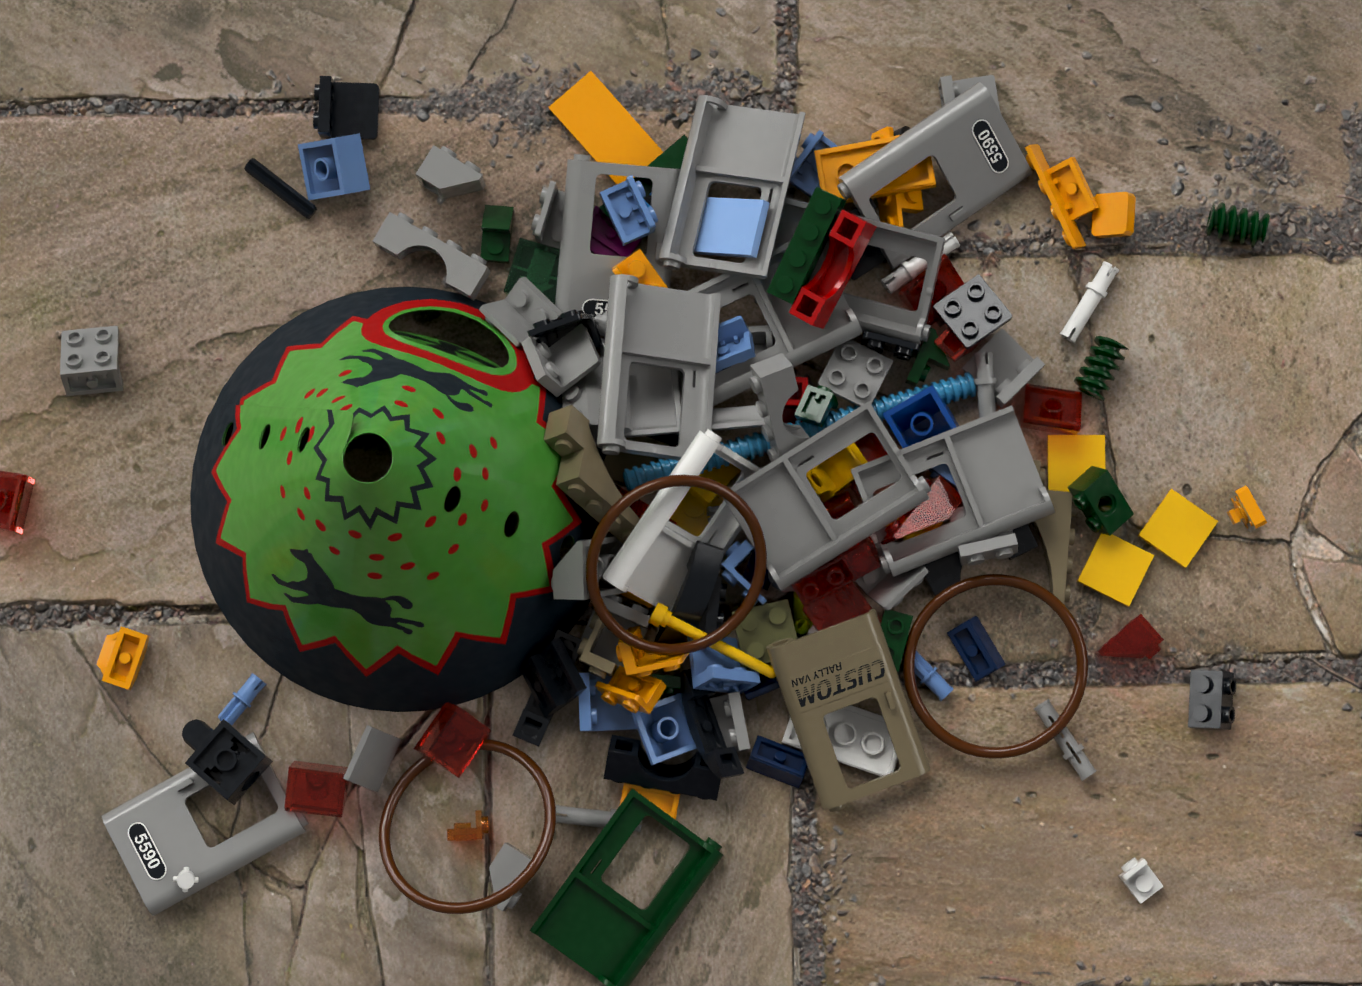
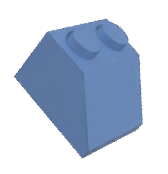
M360 133L298 144L308 200L370 190Z

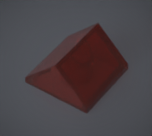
M945 254L941 258L927 325L935 323L933 319V305L964 284ZM927 268L899 292V298L911 311L918 309Z
M1026 384L1020 427L1065 435H1077L1081 428L1082 392Z
M0 471V530L23 534L35 482L34 478L25 474Z
M447 702L442 706L414 747V750L457 778H460L491 733V730L459 706Z
M294 761L288 770L285 811L342 818L349 781L343 779L348 767Z

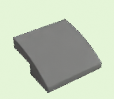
M367 725L343 779L378 792L401 739Z

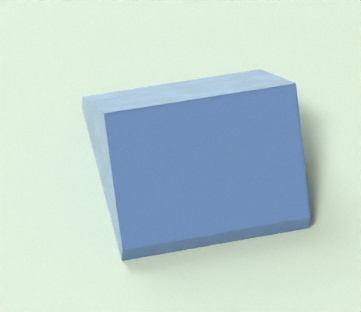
M681 693L659 700L650 715L640 711L637 713L631 712L651 765L697 749L687 724Z

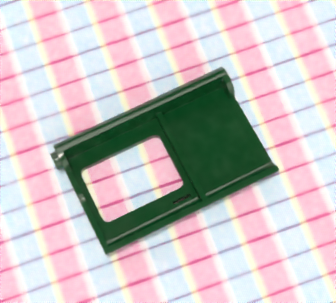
M631 789L529 931L539 936L595 976L605 986H630L723 857V854L719 852L722 846L710 837L704 841L637 791ZM645 816H651L686 841L689 849L645 909H640L605 884L601 878Z

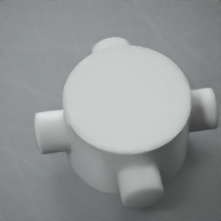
M184 867L178 876H173V882H177L178 886L182 888V892H188V889L194 883L199 882V877H195L193 872L189 870V867Z

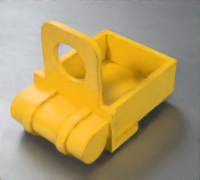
M852 443L809 470L806 477L816 494L825 503L852 485L851 483L854 482V478L850 469L867 463V460L856 444Z

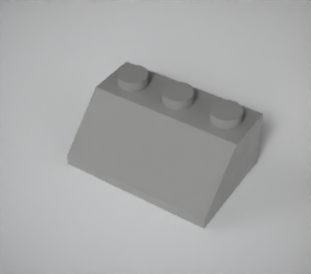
M599 357L601 364L562 393L563 408L573 405L590 421L589 427L596 446L603 371L602 357ZM629 379L624 434L632 431Z
M615 536L605 537L599 554L597 577L601 597L627 593L613 586L602 577L623 545ZM591 539L577 541L553 569L551 580L553 599H590L586 583V560Z

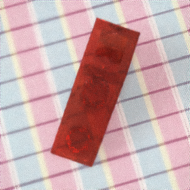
M941 475L930 480L925 478L931 489L927 493L929 499L891 522L886 527L885 532L887 534L880 543L886 545L949 519L962 502L959 493Z
M867 537L791 586L804 607L881 567L879 554L870 538Z

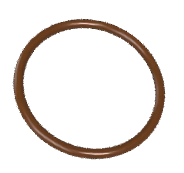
M684 474L650 480L622 496L607 511L594 532L586 560V583L590 601L606 628L618 639L638 650L657 655H682L705 649L734 631L755 605L762 590L767 567L764 534L757 517L749 505L736 492L717 481L701 476ZM688 486L702 488L730 502L746 521L755 547V569L751 586L737 611L723 625L701 638L674 644L656 643L639 638L624 629L613 618L601 597L597 566L605 536L620 514L643 496L670 487Z
M986 574L970 577L952 584L937 594L922 609L911 627L905 645L903 676L907 695L914 711L935 737L953 749L968 755L989 759H1002L1023 755L1040 748L1055 738L1067 726L1079 708L1084 695L1088 676V657L1079 625L1071 612L1055 595L1042 586L1024 578L1005 574ZM1007 586L1021 589L1038 597L1049 605L1061 618L1071 636L1075 649L1076 678L1071 697L1065 709L1057 720L1041 734L1012 746H979L950 734L928 712L916 684V648L927 622L948 600L962 592L977 587Z
M473 738L451 742L434 749L407 769L394 785L384 805L379 826V848L388 876L397 889L408 899L435 912L446 914L474 913L504 902L521 890L533 878L549 852L556 825V806L552 788L542 769L531 757L518 748L501 741ZM470 750H487L511 757L532 775L539 787L544 804V827L541 840L526 868L501 890L484 898L468 902L439 901L414 889L398 870L393 859L390 842L393 815L406 788L428 766L455 753Z

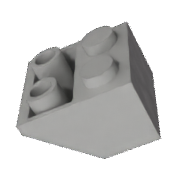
M433 145L416 172L419 184L443 199L481 191L486 186L483 174L480 173L481 169L470 161H466L465 164L460 162L456 158L457 154L445 146L439 149Z
M504 843L489 867L494 893L518 877L532 859L509 843ZM517 892L509 899L498 904L497 908L501 911H505L507 907L510 909L514 908L522 893Z

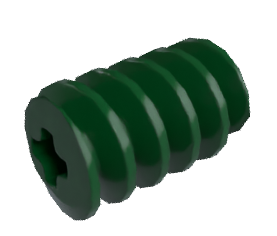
M1213 202L1207 221L1206 233L1210 237L1212 232L1217 230L1218 239H1221L1225 232H1227L1229 242H1232L1236 235H1239L1241 245L1244 244L1247 238H1250L1251 247L1254 248L1258 241H1262V244L1264 242L1270 215L1265 213L1259 220V212L1254 210L1248 217L1247 208H1242L1237 215L1235 205L1230 206L1226 212L1225 203L1221 202L1215 209Z
M1096 336L1094 342L1097 346H1091L1089 349L1093 357H1085L1084 362L1088 367L1084 366L1079 369L1083 377H1076L1074 382L1084 394L1104 401L1105 398L1099 392L1100 390H1110V387L1104 382L1105 380H1115L1110 370L1119 371L1120 367L1114 361H1124L1125 357L1119 351L1120 349H1129L1111 338Z

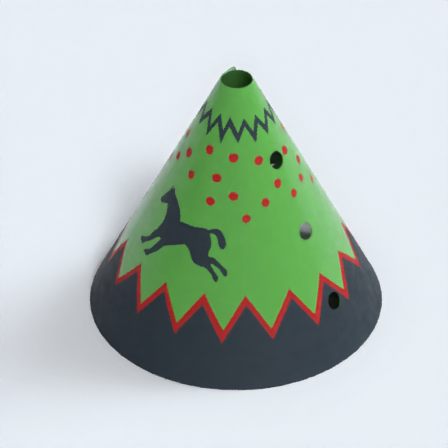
M420 287L378 288L355 292L329 300L301 313L279 327L257 345L224 385L211 413L206 419L193 464L190 491L191 524L195 548L205 580L227 621L247 646L287 679L317 695L346 705L390 712L428 711L455 706L480 698L522 676L520 671L521 665L530 656L540 653L554 639L557 630L569 633L590 602V599H553L551 587L553 569L562 560L560 548L563 540L568 535L573 537L574 544L577 541L592 539L599 525L597 520L556 485L561 456L544 441L549 413L563 408L562 394L556 397L537 382L523 346H515L497 327L492 326L486 321L485 316L479 311L483 304H487L486 302L477 299L472 301L454 292ZM421 310L448 311L466 316L480 322L500 338L508 351V364L500 367L493 361L458 345L416 333L390 330L389 324L393 319L402 314ZM233 423L232 435L225 446L226 433ZM270 425L268 440L263 449H261L263 434ZM310 429L307 444L300 453L301 438ZM365 433L381 436L389 444L392 451V464L389 471L384 477L374 482H360L347 473L343 464L348 444L355 437ZM597 447L600 457L604 462L606 454L602 453V449ZM453 486H457L460 490V501L453 511L446 512L444 508L446 496ZM515 511L519 517L518 527L512 536L506 537L504 533L505 521L509 514ZM608 531V533L606 534L605 537L614 536V535H612V534Z

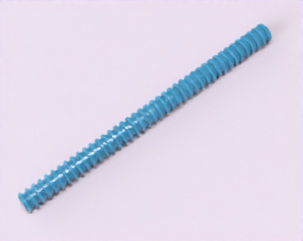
M969 372L964 373V376L956 375L955 379L949 377L947 381L941 379L938 384L936 382H931L930 386L933 385L946 404H950L951 400L957 402L959 398L967 399L968 395L974 397L977 392L974 378ZM924 384L922 388L914 387L913 391L906 389L905 393L902 391L897 392V395L892 393L888 395V398L881 396L880 400L874 398L871 405L883 422L885 417L882 413L929 386ZM850 405L846 406V410L839 408L837 412L834 410L830 411L823 427L801 422L800 420H796L795 424L791 422L787 424L800 425L811 438L859 408V406L854 405L852 408ZM762 430L761 434L754 432L752 436L744 435L743 439L736 437L735 441L729 439L725 444L720 442L743 458H750L751 460L755 459L756 455L763 457L764 453L768 454L767 450L771 449L770 442L766 441ZM713 453L700 474H703L704 470L712 471L713 467L716 469H720L721 465L727 467L730 463ZM658 459V463L651 461L647 466L644 463L641 464L640 468L633 466L630 471L628 468L624 469L623 478L627 491L629 492L650 480L669 476L679 460L667 459L664 461L663 459Z

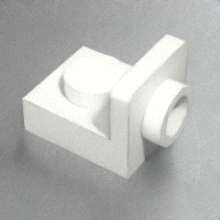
M1134 857L1121 867L1124 872L1119 877L1139 904H1141L1164 886L1147 865L1148 863L1144 858L1137 861Z

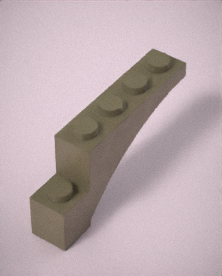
M569 405L549 413L544 441L561 456L556 485L600 523L607 511L622 495L615 486L600 457L590 431V421L573 405ZM629 506L615 520L609 532L624 544L640 518Z
M1033 460L1044 485L1045 468H1040L1041 461ZM1047 490L1055 513L1031 523L1036 530L1044 551L1048 567L1050 592L1064 604V602H1069L1071 586L1066 585V576L1072 573L1073 557L1068 556L1069 545H1074L1075 528H1070L1071 517H1076L1077 507L1072 501L1073 495L1071 492Z

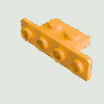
M887 126L872 133L871 140L894 136L893 127ZM921 190L877 198L880 221L904 227L902 212L917 214L924 211Z
M1038 144L1026 146L1025 149L1028 153L1026 160L1029 166L1037 172L1039 188L1044 195L1048 196L1052 204L1050 206L1051 213L1057 221H1060L1063 227L1062 236L1066 244L1073 249L1085 247L1086 243L1075 220L1099 207L1076 158L1070 157L1050 168Z

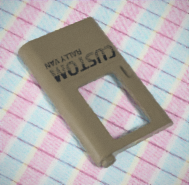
M875 608L863 615L795 640L794 638L781 639L766 647L823 809H829L830 812L839 811L845 808L848 802L913 779L930 770ZM873 697L878 701L900 767L895 772L850 788L846 786L823 719L828 713Z

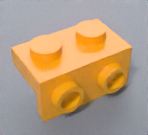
M619 665L608 684L597 681L595 687L602 694L601 699L612 706L618 703L632 713L640 711L650 715L667 685L662 680L649 675L644 677H636L635 674L626 676L625 668Z

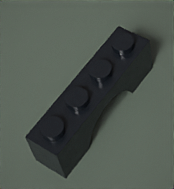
M1028 524L1013 529L1018 543V553H1014L1008 559L1012 560L1038 547ZM958 551L923 565L929 571L924 576V581L933 598L945 588L961 581L963 565L960 563Z
M612 735L603 779L612 780L616 783L638 785L646 789L653 788L669 791L672 794L694 796L702 800L710 799L717 801L721 779L710 770L699 751L691 759L681 764L667 765L658 763L651 765L648 755L642 747L641 740Z

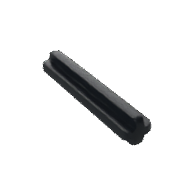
M255 158L250 159L245 165L244 169L247 173L306 219H310L315 214L317 207Z

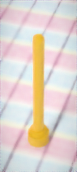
M660 602L657 603L648 620V623L659 627V625L664 628L668 626L694 640L708 634L672 616V612L668 610L669 607ZM721 640L709 646L711 649L768 678L776 677L772 666Z

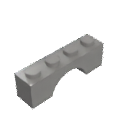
M389 212L373 239L376 247L399 260L418 251H428L440 256L446 265V284L449 288L474 301L491 273L489 268L485 266L487 261L472 253L471 257L462 253L463 248L451 240L444 243L437 239L438 234L426 226H423L421 230L412 225L414 220L407 215L399 212L398 216Z
M783 353L750 365L753 376L749 378L754 393L758 395L759 401H756L755 404L760 417L764 418L765 425H762L761 428L766 441L770 442L771 449H768L767 452L771 462L810 438L800 425L786 424L782 420L786 402L798 391L793 365Z

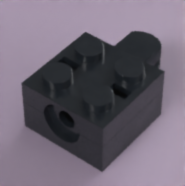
M197 719L189 721L183 728V740L195 751L185 764L233 805L239 801L273 762L224 719L214 730L202 720Z

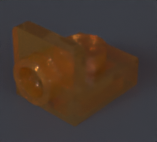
M475 810L476 828H471V823H454V829H447V840H484V834L489 833L488 816H483L482 810Z

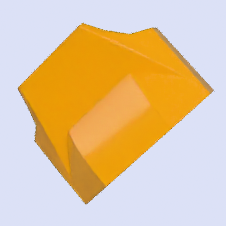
M122 626L118 632L107 635L96 664L103 673L102 681L131 690L144 660L150 636Z

